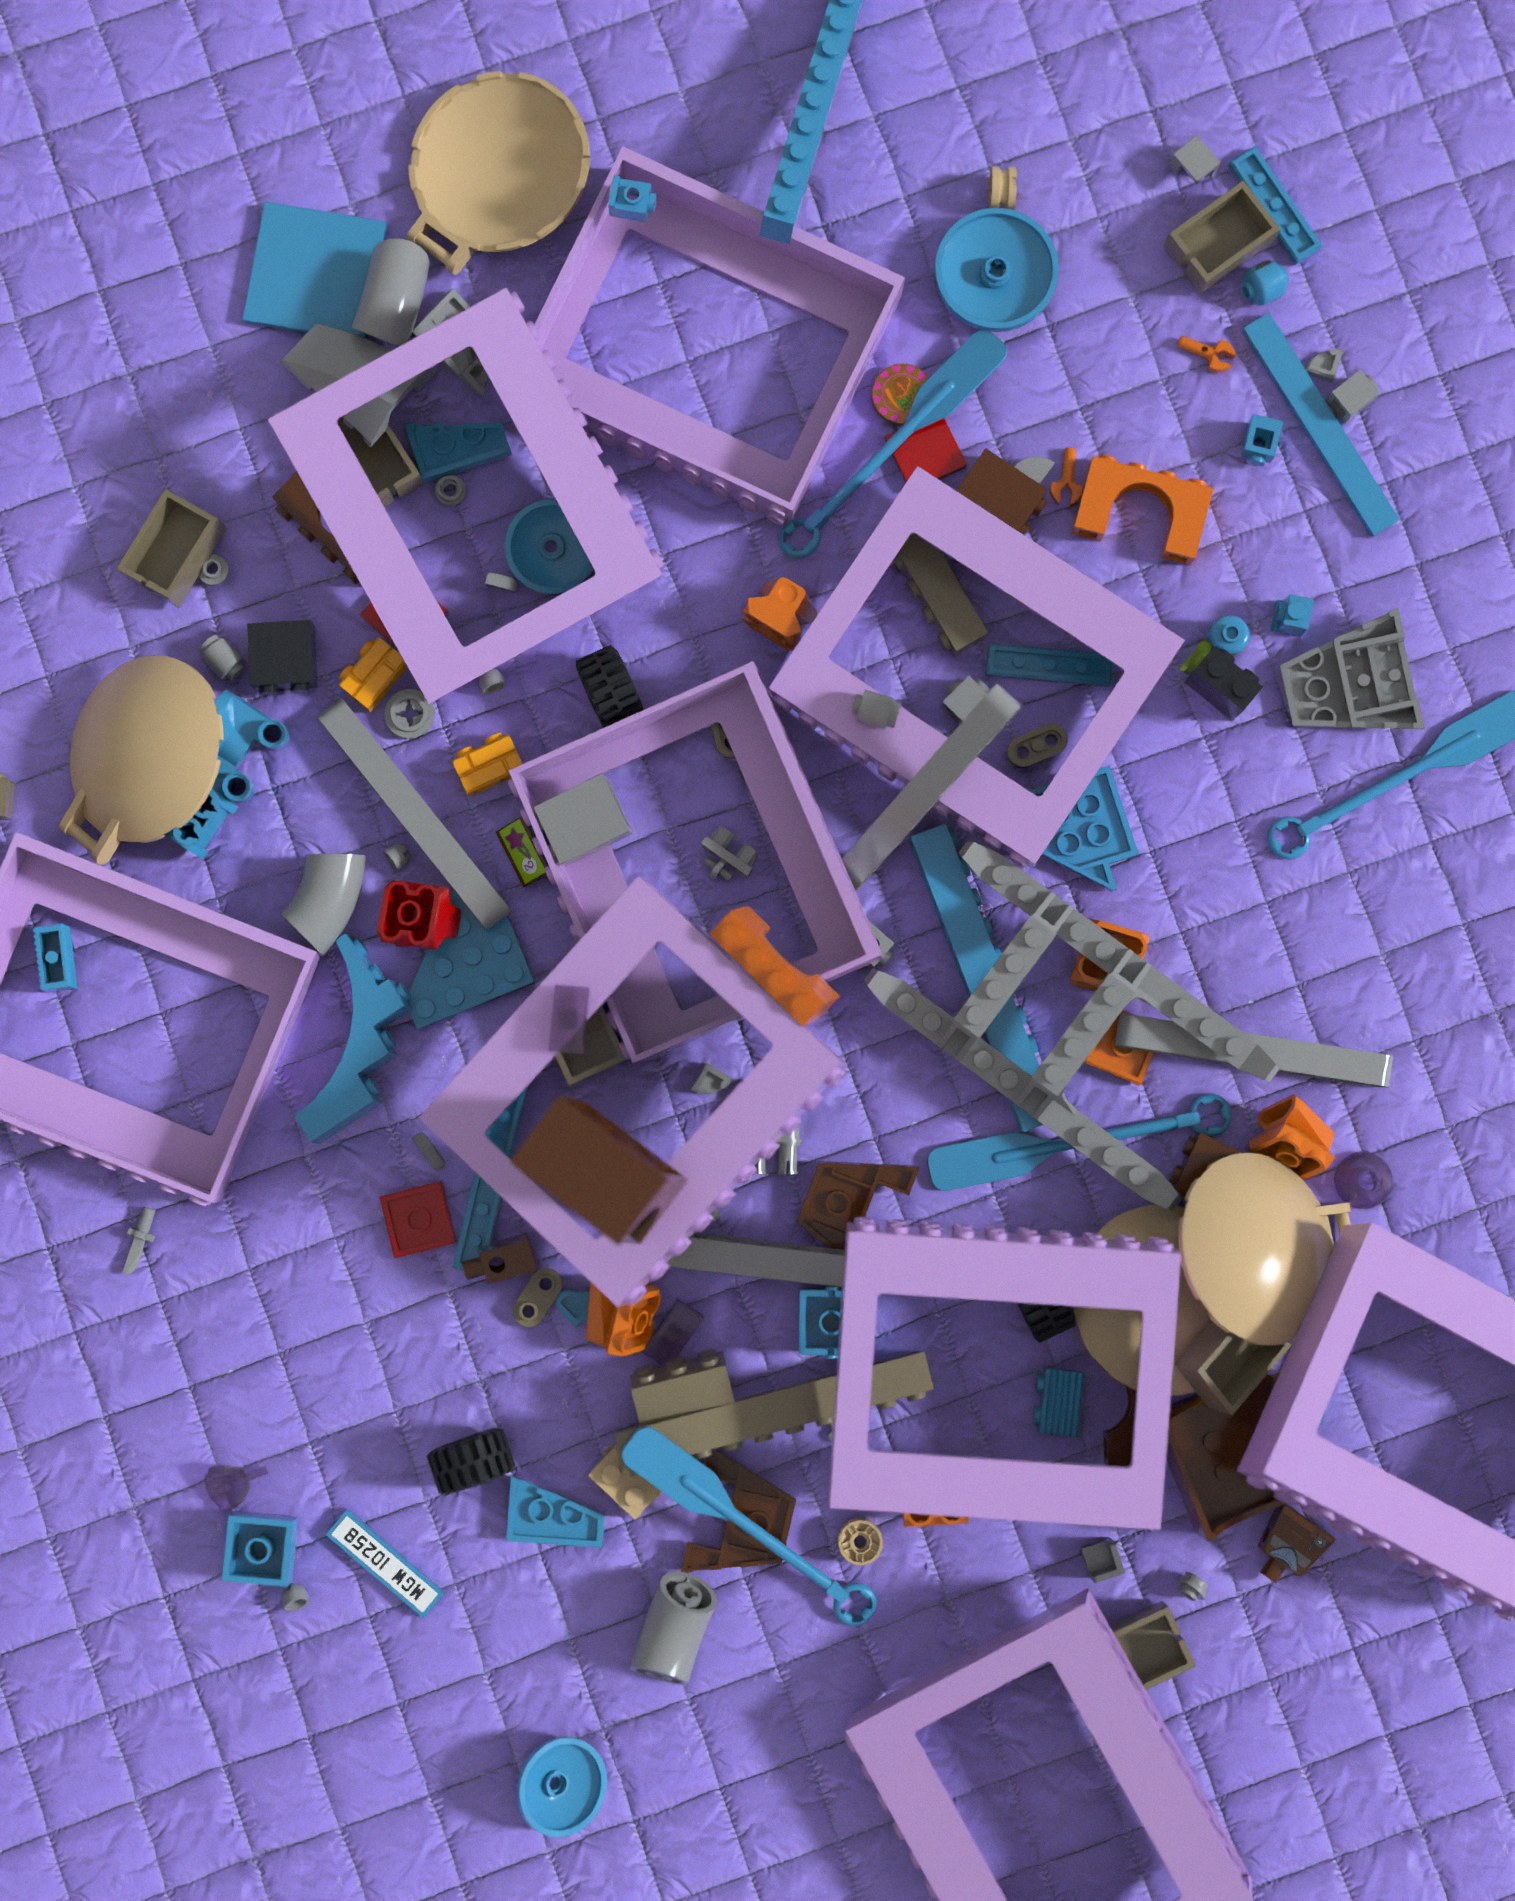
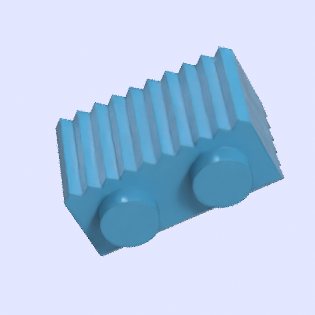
M66 924L35 927L32 931L36 933L33 938L36 939L34 944L37 946L35 950L38 952L35 956L39 958L36 961L39 964L37 969L40 971L38 976L41 977L39 980L41 986L39 988L49 993L78 989L70 927Z
M1044 1367L1043 1374H1037L1036 1393H1041L1040 1406H1034L1032 1424L1037 1425L1039 1433L1078 1437L1084 1372Z

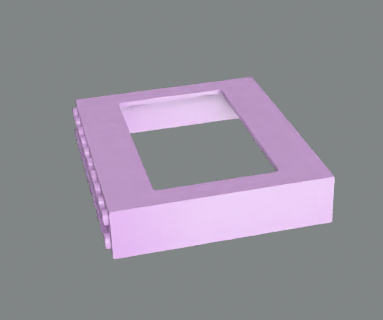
M622 146L534 324L541 337L536 343L541 352L547 349L556 365L552 372L557 381L563 378L572 396L567 398L573 410L579 407L587 422V425L583 427L586 434L590 431L598 435V439L611 447H615L618 444L626 448V452L639 460H643L644 457L655 462L654 465L664 472L671 473L673 470L683 475L682 478L692 485L699 486L701 483L711 488V492L722 499H727L729 496L739 501V506L750 512L759 510L767 514V519L775 524L783 526L784 523H792L901 299L905 277L796 226L790 244L759 236L764 215L763 211ZM614 175H618L622 179L651 183L652 193H656L657 198L654 213L648 212L647 223L609 216L608 204ZM633 195L627 196L631 200L638 198V196ZM628 232H634L848 332V337L788 460H782L566 358Z
M507 287L268 419L429 704L662 576L660 568L664 566L656 549L653 548L649 551L644 541L649 536L641 521L638 520L634 523L629 512L634 510L627 495L624 492L620 495L618 494L614 486L618 479L610 464L603 466L598 455L602 454L603 451L594 436L588 438L583 427L587 425V422L579 407L573 410L567 400L572 394L564 379L562 378L557 381L552 370L556 368V365L547 349L541 352L536 343L541 338L532 321L526 323L523 319L521 312L525 311V308L516 291L510 294ZM472 347L591 562L595 575L470 645L463 646L338 426L337 420L463 349Z
M917 466L770 685L771 699L784 712L789 714L792 709L799 714L798 717L801 723L814 731L819 727L825 731V738L839 748L845 744L851 748V755L865 765L869 761L878 766L877 770L881 776L891 782L898 779L904 783L903 787L905 788L948 737L901 706L894 728L886 726L883 729L856 721L857 714L852 713L856 695H863L864 690L881 693L829 659V655L911 534L921 537L1117 665L1124 672L1042 796L1034 795L977 757L931 808L944 817L949 813L957 818L956 825L972 835L975 830L984 836L982 842L991 849L998 852L1002 848L1011 854L1009 860L1020 868L1025 869L1028 865L1033 869L1185 640Z
M753 661L508 770L512 778L508 780L509 787L514 797H519L524 806V808L520 809L522 818L528 827L532 826L536 837L532 838L538 854L540 856L544 855L549 866L545 867L546 874L551 884H556L559 888L561 895L557 896V899L564 914L569 913L573 924L569 927L577 943L628 888V885L611 845L568 866L560 865L559 861L556 862L549 849L550 842L548 837L542 831L537 821L534 806L591 778L611 771L716 723H720L818 948L816 953L791 963V965L807 976L818 974L828 983L884 958L782 720L771 699L772 697L762 674ZM654 947L606 999L611 1011L607 1013L610 1025L614 1031L619 1030L623 1039L622 1042H619L621 1051L625 1059H631L632 1063H644L745 1019L720 995L686 1010H681Z
M15 832L0 867V985L34 905L40 904L268 995L269 1001L213 1135L204 1134L0 1053V1123L2 1121L8 1122L7 1129L19 1134L32 1135V1133H36L39 1135L38 1141L47 1145L62 1147L64 1144L69 1146L68 1153L80 1158L91 1159L92 1156L100 1159L98 1164L116 1171L125 1168L130 1170L128 1176L141 1182H151L152 1179L160 1182L158 1188L175 1195L177 1193L181 1194L182 1191L190 1194L188 1200L202 1206H211V1203L221 1202L322 956L314 950Z
M638 876L423 1112L419 1119L617 1307L623 1305L630 1306L632 1303L634 1305L638 1303L648 1290L645 1286L649 1281L654 1279L657 1281L669 1269L670 1266L667 1264V1261L672 1256H680L691 1245L692 1242L688 1238L694 1232H702L712 1222L714 1218L710 1214L716 1208H724L734 1198L736 1193L732 1190L739 1183L743 1182L746 1184L758 1171L755 1165L760 1159L765 1158L768 1160L780 1147L777 1141L783 1134L789 1136L798 1128L802 1122L799 1119L801 1114L805 1110L812 1111L819 1105L824 1098L821 1095L822 1091L828 1085L834 1087L846 1074L843 1068L847 1064L806 1026L802 1027L756 980L658 890ZM658 942H663L773 1044V1047L667 1163L686 1177L688 1181L644 1241L639 1244L628 1235L622 1244L618 1246L604 1234L599 1239L593 1238L539 1185L510 1163L511 1159L486 1136V1132Z
M856 1217L854 1222L846 1223L828 1483L830 1508L1161 1530L1181 1253L1172 1243H1167L1168 1239L1148 1237V1242L1135 1241L1134 1236L1115 1235V1240L1103 1239L1102 1234L1083 1233L1082 1238L1071 1237L1070 1232L1058 1230L1050 1231L1049 1236L1039 1235L1037 1230L1018 1228L1017 1233L1004 1232L1003 1227L985 1226L984 1231L971 1230V1225L952 1224V1229L939 1228V1223L919 1222V1227L906 1226V1221L887 1220V1224L884 1225L874 1224V1219ZM884 1293L1141 1311L1142 1325L1131 1465L1120 1467L868 1449L878 1296Z
M1373 1222L1344 1225L1237 1472L1247 1477L1246 1482L1261 1490H1264L1266 1487L1275 1491L1274 1497L1290 1505L1295 1502L1303 1506L1301 1511L1315 1519H1320L1321 1517L1331 1521L1329 1524L1331 1528L1344 1534L1351 1532L1358 1535L1357 1541L1373 1549L1378 1546L1386 1550L1384 1555L1389 1559L1399 1563L1404 1561L1411 1563L1414 1572L1431 1578V1575L1441 1579L1439 1584L1442 1587L1453 1592L1461 1590L1468 1594L1467 1600L1482 1607H1485L1486 1604L1494 1607L1495 1615L1508 1621H1513L1515 1619V1540L1320 1437L1317 1434V1428L1377 1292L1514 1367L1515 1300Z
M1089 1588L854 1712L845 1730L847 1733L845 1735L846 1743L853 1753H858L863 1762L861 1769L865 1778L869 1782L873 1781L878 1789L877 1798L884 1811L889 1810L895 1820L893 1822L894 1830L900 1840L905 1839L909 1845L911 1861L916 1869H922L927 1878L925 1884L932 1898H938L939 1901H1007L920 1745L915 1732L1046 1662H1051L1179 1888L1181 1895L1172 1901L1253 1900L1250 1874Z

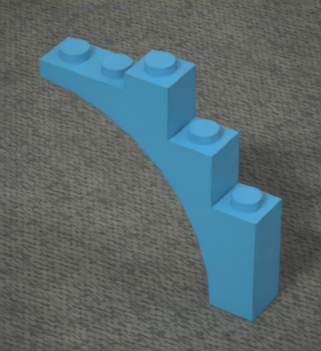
M346 933L335 941L346 962L352 985L353 1014L350 1036L343 1057L330 1081L312 1102L294 1115L309 1141L316 1144L323 1143L382 1103L378 1096L381 1093L379 1086L373 1078H367V1076L398 1056L393 1048L396 1046L393 1037L387 1030L383 1031L382 1029L413 1009L408 1001L411 999V995L404 984L401 982L398 984L390 979L382 983L385 977L375 963L371 965L366 956L369 951L364 942L359 937L355 938Z

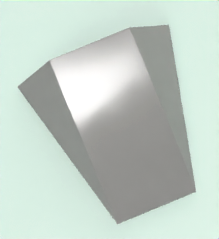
M316 323L282 359L281 364L310 391L314 389L318 392L392 350L354 334ZM431 367L343 416V422L351 430L356 429L364 436L363 441L371 447L387 429L390 414L412 388L421 391L436 374L437 369Z
M1398 607L1375 620L1373 619L1320 647H1316L1280 665L1293 726L1425 729L1418 698L1416 699L1404 645L1405 636Z

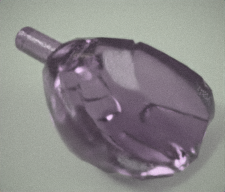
M212 1466L205 1475V1489L219 1509L227 1512L245 1500L250 1489L249 1481L268 1474L266 1466L246 1473L244 1468L238 1466Z

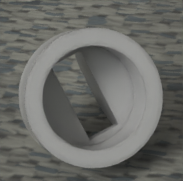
M494 668L479 676V686L483 694L496 693L506 685L502 674Z
M401 843L393 844L383 850L385 857L396 871L405 867L411 857L410 852L406 851V845Z
M293 1583L291 1584V1589L285 1587L282 1593V1602L286 1611L302 1609L310 1602L307 1591L301 1584Z

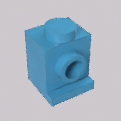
M614 175L608 204L609 216L647 223L648 212L654 213L657 194L652 193L651 183L622 179L620 176ZM633 195L638 196V198L631 200L627 196Z
M1253 414L1247 423L1240 456L1247 457L1246 462L1254 466H1264L1265 462L1271 463L1276 454L1284 421ZM1254 441H1261L1264 448L1255 446Z
M1289 594L1284 601L1277 599L1270 630L1301 637L1308 630L1314 599Z

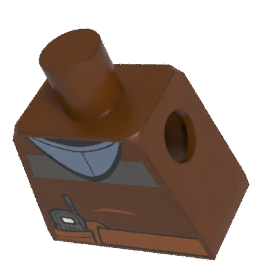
M527 1232L478 1248L480 1257L462 1262L467 1280L485 1275L488 1284L538 1270ZM494 1257H500L504 1260L499 1266L491 1265L490 1261Z
M1285 1504L1276 1507L1258 1544V1548L1270 1555L1260 1573L1274 1583H1277L1286 1568L1300 1577L1336 1539L1289 1505Z

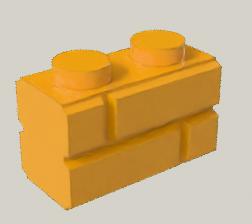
M380 637L374 642L369 640L359 652V655L362 656L354 666L349 664L339 676V679L342 680L339 683L340 688L370 713L408 668L401 654Z
M502 733L494 734L484 740L486 745L477 749L469 746L456 753L457 758L453 759L452 762L469 797L511 779L508 770L523 764L509 734L505 736Z

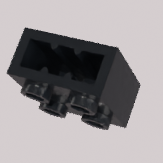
M311 620L247 623L250 686L255 691H259L260 695H276L278 690L290 689L291 693L301 694L310 692L309 688H318L315 626Z
M1213 647L1184 683L1233 721L1245 710L1263 686L1258 683L1260 680L1256 674L1248 669L1242 670L1234 663V657L1229 652Z

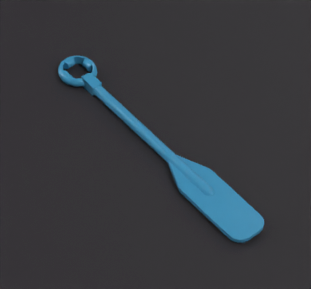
M980 330L972 334L920 387L905 424L821 509L817 508L808 519H794L792 523H787L783 527L779 535V544L784 554L791 558L801 559L814 553L820 544V529L829 521L828 518L913 432L951 415L1005 360L1007 348L1003 341L988 330ZM804 526L812 535L814 534L813 541L810 540L803 547L804 550L796 551V548L789 542L785 543L786 537L791 536L796 531L795 527Z
M1515 690L1447 726L1421 759L1304 823L1295 817H1283L1276 820L1268 831L1267 842L1269 848L1276 856L1282 859L1292 860L1299 858L1307 851L1312 832L1427 769L1465 766L1514 740ZM1288 823H1292L1297 826L1296 830L1299 836L1304 837V843L1302 847L1297 845L1290 849V853H1284L1280 850L1282 846L1278 839H1274L1275 830L1281 831L1288 827Z
M1203 1094L1191 1103L1186 1114L1107 1129L1105 1131L1116 1139L1122 1140L1192 1126L1197 1133L1201 1132L1209 1137H1216L1223 1134L1229 1128L1232 1120V1111L1228 1102L1223 1097L1216 1094ZM1214 1100L1218 1101L1222 1105L1219 1109L1221 1118H1225L1223 1125L1219 1127L1216 1124L1208 1126L1207 1130L1202 1129L1198 1125L1200 1123L1199 1113L1195 1112L1198 1104L1201 1103L1205 1106L1213 1104ZM1007 1133L938 1147L929 1154L928 1167L933 1185L939 1190L949 1191L1025 1175L1053 1154L1075 1148L1063 1139L1049 1140L1022 1133Z
M650 1426L641 1427L634 1432L624 1445L621 1455L623 1462L686 1510L730 1520L823 1588L826 1593L834 1598L833 1609L836 1617L842 1623L849 1626H858L866 1623L873 1616L877 1600L869 1586L862 1583H850L842 1586L735 1509L718 1476L658 1430ZM858 1590V1594L862 1595L865 1599L870 1598L869 1606L866 1605L860 1612L861 1616L857 1618H852V1615L844 1609L840 1610V1603H844L850 1596L848 1592Z

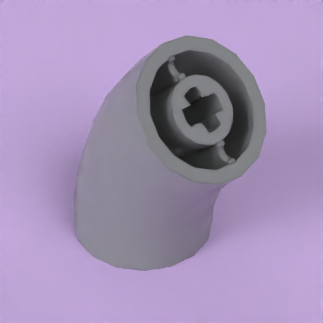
M396 238L381 241L373 248L364 289L352 328L396 346H401L410 340L421 305L430 264L427 253L419 245L412 241Z
M305 855L304 870L299 887L280 915L321 956H324L335 944V940L340 937L355 910L362 889L366 855Z
M680 1571L669 1572L662 1577L649 1607L630 1665L632 1671L663 1682L688 1685L701 1641L717 1604L716 1594L710 1585L697 1576Z

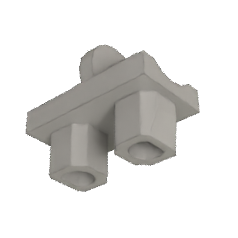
M720 826L710 838L706 835L701 842L704 849L720 859L719 862H716L708 856L703 864L712 870L708 878L714 882L720 875L729 882L734 874L725 868L728 865L748 879L753 872L751 867L756 860L758 851L744 843L736 856L730 853L726 848L735 835L723 826Z

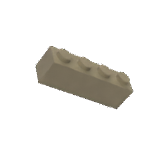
M911 534L892 562L898 572L903 570L909 580L906 582V585L913 598H920L924 605V608L921 610L928 624H935L940 633L937 635V638L944 651L950 650L952 655L956 656L986 639L988 631L942 552L916 534Z

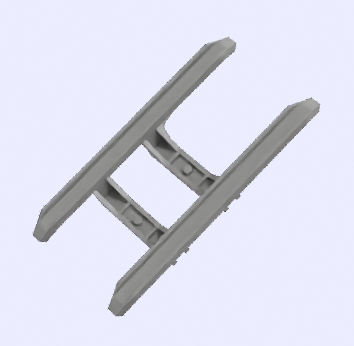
M968 840L959 851L961 857L980 880L1030 916L954 1018L904 980L872 968L864 979L865 984L886 1008L1141 1198L1173 1211L1182 1197L1157 1168L1077 1110L1064 1096L1067 1083L1124 1007L1134 999H1139L1157 1009L1224 1060L1243 1072L1270 1082L1279 1071V1068L1258 1043L1086 918L1071 905L1067 904L1052 891L1048 890L1000 853ZM1058 936L1108 974L1031 1076L980 1037L1053 939Z

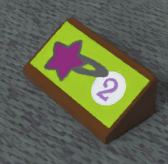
M522 816L496 831L523 888L547 876L545 871L547 864L543 856L538 854L532 840L533 836Z

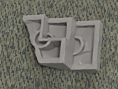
M453 288L413 328L411 336L415 338L471 306ZM467 347L440 362L441 365L476 394L482 396L485 393L488 374L472 347Z

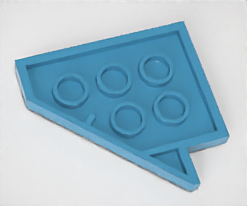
M1110 765L1098 770L1041 856L1112 892L1117 890V886L1109 864L1135 857L1139 853ZM1049 784L1029 791L1036 796H1042Z
M453 889L450 902L452 905L459 907L462 912L457 938L442 941L437 950L427 949L409 990L411 999L408 1001L413 1008L410 1010L417 1030L535 983L508 915L486 931Z

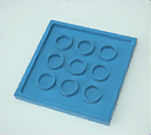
M265 201L243 314L244 323L307 333L317 323L367 339V334L352 328V324L364 289L372 250L379 242L385 240L387 222Z

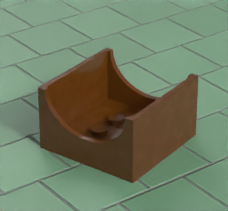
M564 1096L556 1098L510 1161L517 1169L618 1246L622 1244L628 1235L641 1244L688 1181L686 1177L587 1102Z
M1271 1369L1233 1415L1209 1408L1198 1393L1170 1404L1166 1459L1195 1533L1208 1542L1217 1539L1218 1534L1236 1523L1287 1504L1274 1497L1275 1491L1266 1487L1264 1490L1258 1489L1246 1482V1476L1237 1472L1280 1374L1278 1370Z

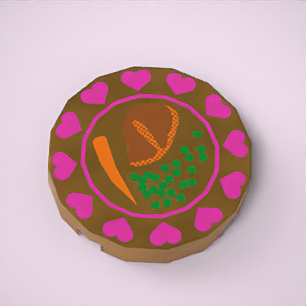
M894 364L885 368L876 377L872 387V404L876 413L882 419L884 418L890 422V424L903 426L918 390L929 379L928 376L920 368L910 364Z

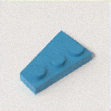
M404 423L424 483L512 455L502 423H464L463 425H444V423L416 425L415 423Z
M514 1475L511 1476L506 1541L603 1547L604 1513Z

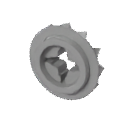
M400 690L392 695L386 704L384 712L385 721L390 730L397 736L413 739L425 735L429 728L433 726L434 706L432 702L430 704L427 702L425 696L419 690ZM409 701L414 711L423 713L413 718L412 726H410L406 717L397 716L407 712Z

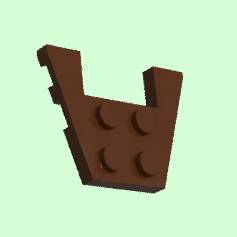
M819 1161L797 1222L827 1247L845 1250L846 1223L854 1222L856 1217L865 1218L877 1184L909 1195L919 1167L915 1165Z
M711 1449L712 1455L707 1457L705 1466L711 1469L720 1481L735 1484L731 1501L735 1509L786 1545L796 1498L717 1449ZM727 1519L720 1549L687 1542L681 1572L780 1564L783 1559Z

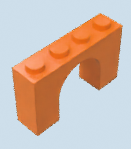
M1101 454L1098 457L1093 456L1088 466L1071 534L1101 542L1105 535L1113 502L1126 492L1133 490L1146 491L1158 497L1168 512L1169 525L1160 558L1190 566L1196 558L1213 487L1206 486L1207 483L1199 479L1191 478L1187 481L1176 478L1177 475L1169 471L1161 470L1158 473L1146 470L1147 467L1139 463L1131 462L1128 465L1116 462L1117 459L1110 455Z
M749 906L731 910L709 935L802 1027L818 1020L840 995L818 974L807 976L789 964L765 937L771 927Z

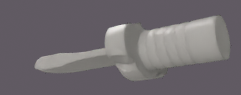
M143 1207L137 1228H128L127 1234L133 1236L134 1239L123 1269V1274L125 1275L131 1274L137 1268L145 1240L154 1242L155 1235L149 1233L156 1211L154 1209Z

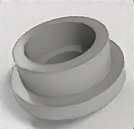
M446 475L437 481L435 494L442 504L455 506L464 500L466 486L458 476ZM448 487H455L457 489L453 496L445 494Z
M212 554L204 562L199 578L210 586L222 584L229 575L228 563L223 557ZM210 565H217L218 570L215 574L207 572Z
M1186 1572L1183 1577L1180 1576L1176 1582L1180 1586L1179 1592L1191 1601H1195L1197 1598L1204 1600L1208 1585L1201 1578L1193 1573Z

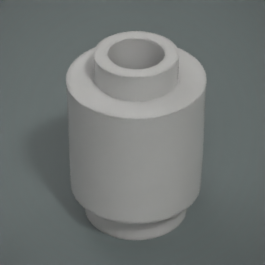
M217 634L209 637L198 650L202 655L201 659L222 681L227 679L233 681L245 670L243 667L245 659L225 638H220Z
M864 690L863 695H856L852 713L857 714L856 721L883 729L886 726L894 728L901 703L894 702L892 697Z

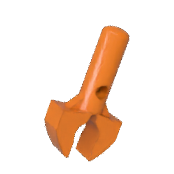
M1181 336L1177 342L1179 348L1206 358L1209 363L1208 371L1215 374L1228 371L1232 366L1226 362H1221L1217 355L1224 354L1232 359L1236 356L1232 345L1222 339L1219 340L1217 345L1211 347L1185 336Z
M1073 447L1064 449L1061 479L1058 482H1052L1050 486V496L1057 506L1060 504V492L1065 486L1068 487L1067 489L1071 493L1069 507L1073 506L1082 495L1083 485H1077L1073 480L1076 449Z

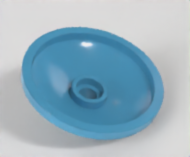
M556 499L534 502L518 512L511 521L505 537L506 559L516 578L528 588L546 594L564 593L584 582L592 572L593 566ZM553 540L557 543L555 552L550 553L545 549L547 541Z
M574 1737L554 1738L536 1748L524 1763L517 1783L518 1807L530 1827L550 1837L570 1836L585 1828L599 1812L606 1794L607 1773L601 1756L590 1744ZM555 1777V1783L550 1787L549 1783Z

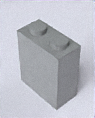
M603 774L534 806L537 821L550 842L549 849L554 860L556 862L559 861L560 865L568 866L634 834L608 777Z

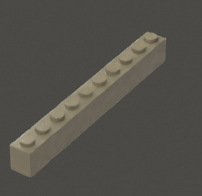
M916 1351L873 1363L870 1406L877 1405L878 1410L895 1406L896 1399L907 1397L909 1402L925 1398V1392L934 1389L926 1355L923 1351ZM836 1373L735 1400V1403L644 1426L655 1428L694 1458L701 1459L711 1456V1449L722 1446L724 1451H730L743 1447L742 1441L754 1438L755 1443L771 1440L774 1438V1432L785 1430L786 1435L805 1430L804 1424L816 1422V1426L833 1423ZM640 1425L612 1433L620 1469L624 1473L630 1472L631 1477L638 1476V1474L623 1462L621 1456L622 1449L634 1432L641 1428Z

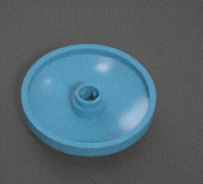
M1006 208L981 209L958 220L943 237L935 260V282L938 293L947 309L963 323L979 330H988L989 332L1010 331L1033 321L1049 304L1059 276L1058 256L1047 232L1029 216Z

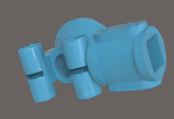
M227 689L215 701L217 713L222 715L224 741H219L217 760H221V764L214 785L206 798L208 801L212 799L211 804L216 809V812L204 811L205 807L202 805L195 815L206 819V823L204 824L201 820L191 818L185 824V826H194L193 830L197 833L198 839L186 838L187 832L184 831L183 827H175L170 832L164 834L202 859H205L209 851L206 848L229 813L234 815L238 810L239 806L235 804V801L238 803L247 802L255 793L253 781L237 770L254 743L257 741L270 750L279 751L284 749L290 740L288 729L280 721L268 717ZM273 727L280 728L282 731L280 740L275 743L267 742V731ZM243 779L246 783L245 792L240 796H234L231 791L232 784L236 780Z

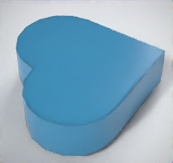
M568 1289L560 1292L556 1298L558 1310L575 1328L588 1316L590 1290H581L577 1293L574 1290Z

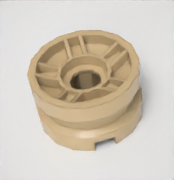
M991 166L988 191L989 208L1005 207L1006 209H1015L1017 167L1008 166L1005 170L1000 169V166Z
M856 1517L842 1525L838 1532L837 1543L840 1553L846 1561L854 1565L863 1566L872 1563L879 1557L882 1551L883 1539L879 1528L874 1522L867 1518ZM859 1535L866 1538V1545L856 1547L854 1539Z

